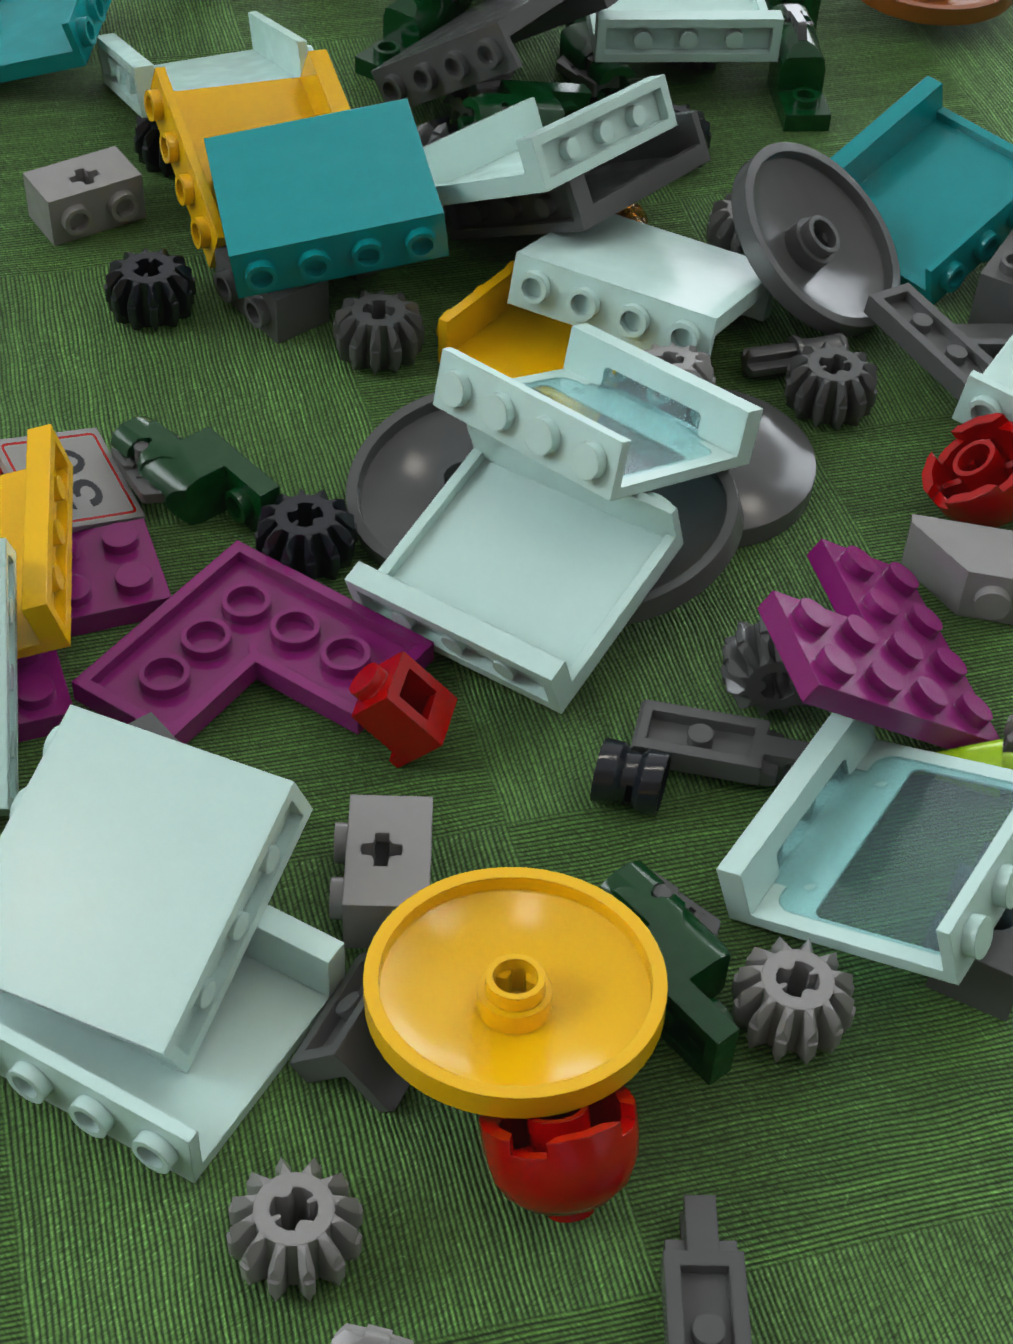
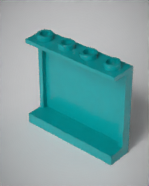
M0 0V83L86 66L112 0Z
M928 75L830 158L855 179L882 216L898 256L900 285L910 283L933 305L947 293L957 290L965 277L981 262L989 261L1013 230V144L943 107V83Z
M407 98L204 138L238 299L449 256L444 211Z

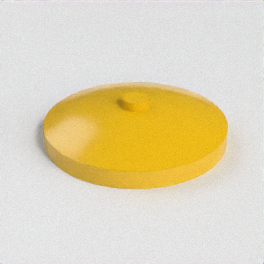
M497 867L468 871L437 881L419 890L393 910L381 924L369 946L363 973L364 1012L369 1032L383 1058L397 1074L425 1095L443 1104L483 1116L513 1119L548 1117L584 1108L602 1100L631 1080L645 1065L660 1039L665 1020L668 993L667 970L658 943L650 930L630 908L613 895L581 879L558 872L527 867Z

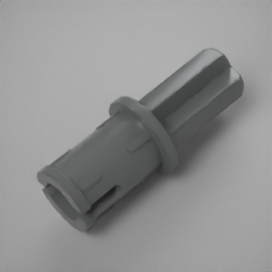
M841 332L802 339L798 335L788 336L785 343L745 348L741 353L742 371L745 376L752 378L787 373L792 357L801 355L804 346H813L820 349L824 342L836 348L847 344L849 351V345L845 335Z

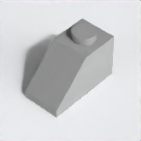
M912 514L901 564L908 568L917 580L954 614L1013 625V531Z

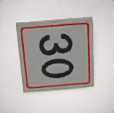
M97 427L55 432L73 465L72 533L107 526L117 522L145 518L146 515L112 458V454ZM27 436L0 439V468L3 474L26 469Z

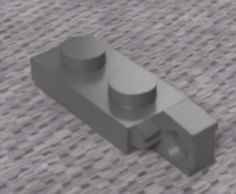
M645 699L640 707L630 749L645 753L653 748L672 753L670 770L757 786L759 784L761 786H778L810 742L784 738L783 734L769 729L770 721Z
M684 1195L683 1212L679 1213L680 1240L664 1239L660 1263L665 1344H752L744 1251H738L736 1240H719L716 1195Z

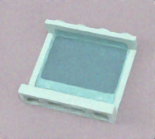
M588 323L572 326L563 369L517 378H510L452 347L443 348L433 405L609 502L749 464L763 413V408Z
M832 712L716 868L729 918L805 941L810 938V941L815 944L960 985L974 960H981L987 954L992 942L994 927L1005 909H1013V770L876 739L874 725Z

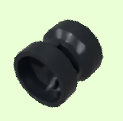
M606 737L596 763L590 800L609 806L617 801L631 803L635 812L656 817L665 792L672 753L653 748L645 753L631 750L625 741Z

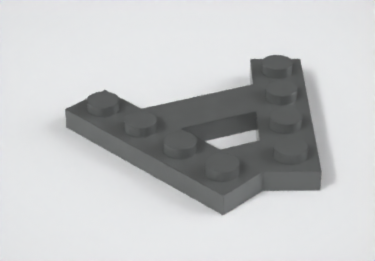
M910 283L869 295L863 311L885 334L901 346L957 400L960 399L970 373L975 370L983 374L1013 334V323L954 324Z

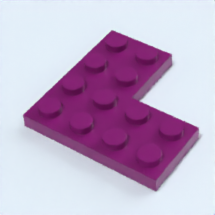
M144 518L117 522L107 526L72 533L71 637L142 622L171 597ZM57 650L17 659L18 743L48 736L53 728L60 725L70 704L73 705Z
M821 538L806 556L835 612L823 608L819 603L810 598H802L800 600L775 590L757 608L802 703L946 749L1000 739L991 723L993 714L990 708L975 694L965 676L967 674L966 665L949 648L940 632L943 629L940 619L933 611L927 608L917 590L919 587L917 578L898 562L887 564L870 557L856 546L850 545L846 548Z
M237 540L72 681V688L76 701L103 716L126 724L152 712L179 742L187 744L257 679L359 735L365 728L351 717L357 698L349 691L355 676L366 665L372 662L380 664L402 651H405L425 669L434 660V642Z

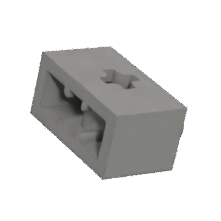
M116 146L23 173L29 217L54 246L146 218L142 174Z
M350 794L348 822H335L334 863L345 864L344 877H331L329 894V919H342L344 948L369 949L374 935L392 911L416 892L431 884L433 797Z

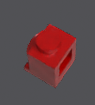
M405 651L380 664L372 662L366 665L355 676L349 688L350 693L357 698L351 717L392 751L389 762L396 768H400L443 746L458 698Z

